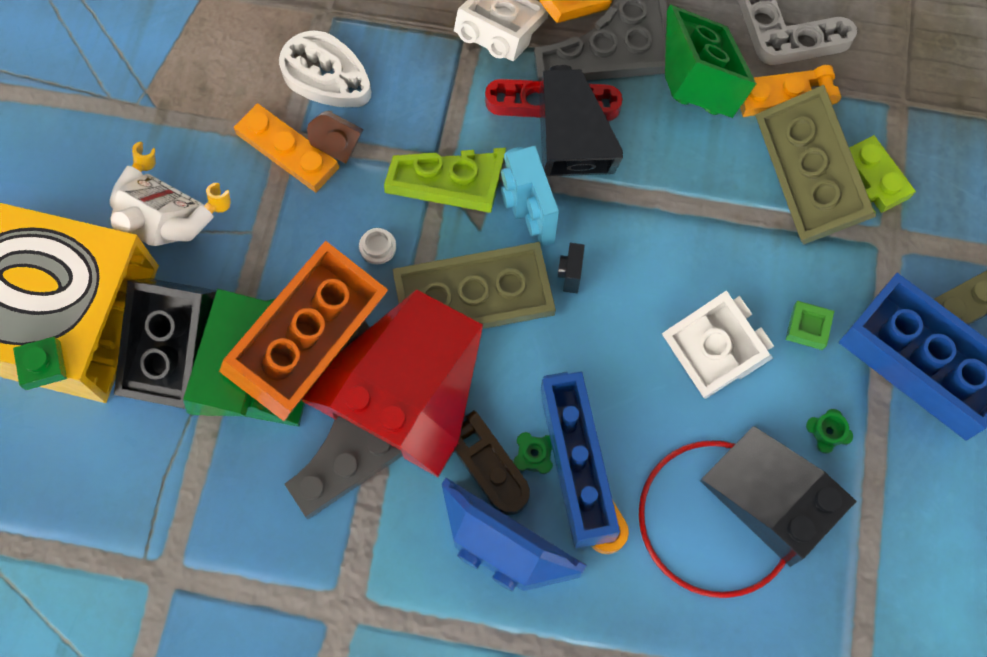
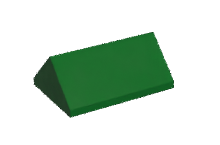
M217 288L183 398L186 413L205 416H246L251 396L219 371L223 359L272 302Z

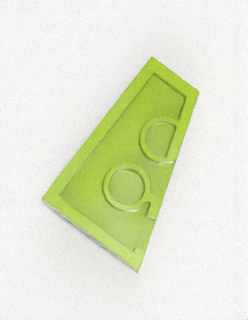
M506 147L494 148L493 153L475 154L474 150H463L461 155L441 157L437 152L394 155L384 182V192L491 213L501 177V169H503Z

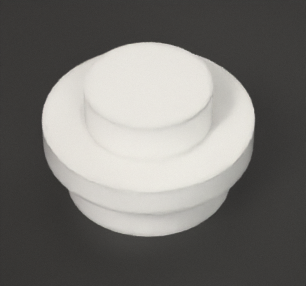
M381 228L370 229L360 239V254L364 260L371 264H384L395 255V238L387 230Z

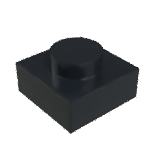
M570 243L568 256L560 255L557 277L565 278L563 292L578 293L584 244Z

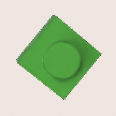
M796 301L792 309L785 340L823 350L828 343L834 311Z

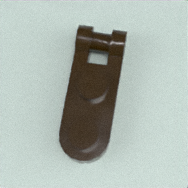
M473 410L464 416L465 421L462 425L459 444L454 452L495 509L505 515L517 514L527 506L529 501L530 488L528 483L479 414ZM475 434L480 441L468 448L464 440Z

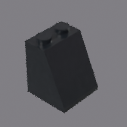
M556 65L550 67L549 70H543L539 98L542 166L546 176L614 174L623 159V150L582 70H572V67L568 65Z

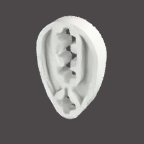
M306 31L295 35L283 46L279 56V65L284 81L294 92L307 99L335 107H361L371 99V85L363 65L356 55L334 36L322 31ZM306 52L308 61L316 63L319 60L320 66L324 71L328 72L333 69L334 73H326L322 76L319 67L313 65L308 68L306 59L300 55ZM295 53L299 55L296 59L294 58ZM358 86H361V92L354 90L352 93L349 92L350 87L356 89Z

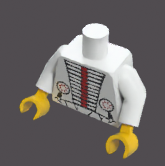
M137 142L132 147L133 165L126 166L113 187L110 197V206L113 209L110 220L114 230L136 234L141 241L151 246H159L177 241L188 242L193 240L214 218L213 212L221 213L227 211L230 208L231 199L229 190L220 195V184L212 183L206 189L208 202L204 205L150 174L143 175L142 171H149L155 167V148L148 155H142L143 143Z

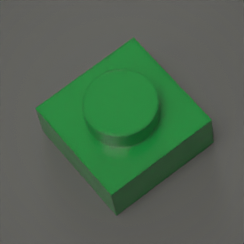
M55 336L13 348L19 386L23 389L29 390L67 379L61 343Z

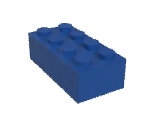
M896 273L838 343L967 441L987 428V339L899 273Z

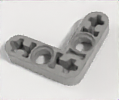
M738 0L759 60L768 65H779L842 53L851 47L857 35L856 25L845 17H834L786 26L776 0H757V3H755L756 0ZM759 13L767 14L772 19V22L761 24L755 19V15ZM802 35L809 36L814 40L815 45L811 47L803 46L798 41V37Z

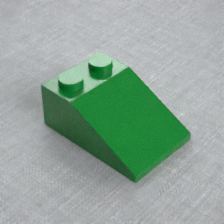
M670 4L667 9L665 79L671 91V96L681 104L688 105L691 103L702 107L710 114L718 115L720 113L733 118L756 86V82L728 26Z

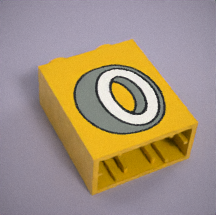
M0 203V377L18 381L14 347L55 336L61 343L67 379L40 387L107 403L116 379L127 281L145 278L154 279L159 267L136 234Z

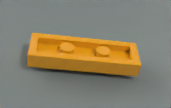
M258 103L233 127L236 135L315 193L339 169L337 160L313 147L308 139Z

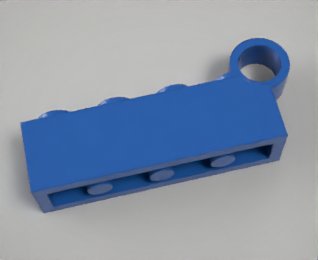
M582 371L570 374L562 372L543 376L541 383L543 408L574 549L614 542L620 533L583 373Z

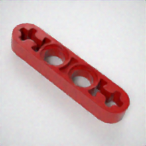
M496 79L486 87V107L495 115L540 118V105H531L526 98L532 93L539 94L541 81ZM589 84L607 120L615 119L620 114L623 101L619 89L606 84ZM498 93L505 94L504 101H497ZM516 93H520V103H516ZM602 99H609L610 107H603Z

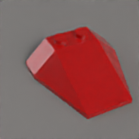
M416 289L338 353L305 394L302 401L335 420L340 416L402 451L404 459L439 478L459 444L483 324Z

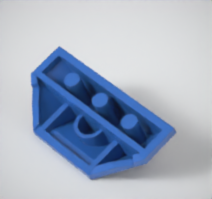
M445 478L442 482L455 548L460 550L457 557L476 569L479 568L480 564L494 572L492 579L510 591H513L516 586L526 591L580 578L587 566L586 564L527 529L450 479Z

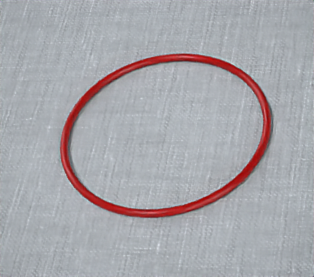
M714 440L700 441L682 446L668 454L656 465L648 476L640 496L639 526L645 547L651 558L672 581L691 592L703 596L733 598L752 593L768 584L785 566V560L781 559L771 573L750 587L727 592L709 591L683 581L661 562L650 543L645 526L646 497L658 472L671 459L688 450L708 446L731 449L735 445L730 442Z

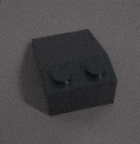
M151 278L127 281L114 395L185 409L183 402L184 394L217 290Z
M755 426L700 480L781 559L785 560L789 567L803 560L857 502L825 471Z

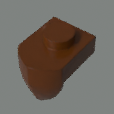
M331 110L320 113L307 126L310 144L345 164L349 161L364 130L334 114Z

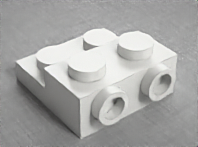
M467 0L458 8L454 32L458 33L459 37L466 43L474 42L487 48L495 58H507L514 61L529 46L532 34L548 18L549 13L537 0Z
M727 291L662 333L705 399L736 379H742L773 359L768 350L774 347L762 327L756 331L753 330L746 320L753 314L740 296L733 300Z

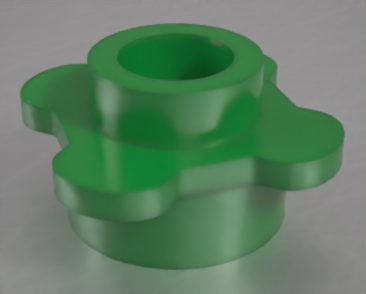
M829 409L820 418L811 417L806 423L807 431L813 433L817 440V449L822 453L828 454L833 451L835 446L840 444L848 445L853 440V433L849 430L847 420L837 409ZM831 428L833 430V433L828 434L826 432V429Z
M528 432L521 433L517 437L519 451L518 455L514 458L515 466L519 471L528 470L532 472L538 471L541 474L549 473L553 467V463L550 460L551 451L553 450L550 436L545 435L540 438L533 437ZM537 450L538 455L532 456L531 451Z

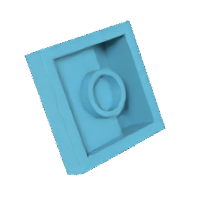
M536 146L512 148L504 154L506 168L501 169L504 184L501 187V195L506 208L512 207L516 219L526 217L529 233L531 236L537 235L541 247L555 244L559 210Z

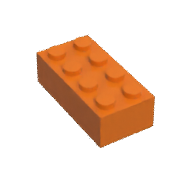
M325 240L223 359L219 372L281 420L285 421L379 304L388 289Z

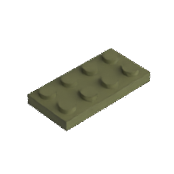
M824 85L755 114L803 245L876 217Z
M540 242L392 269L399 303L417 289L483 324V329L554 316L556 312Z

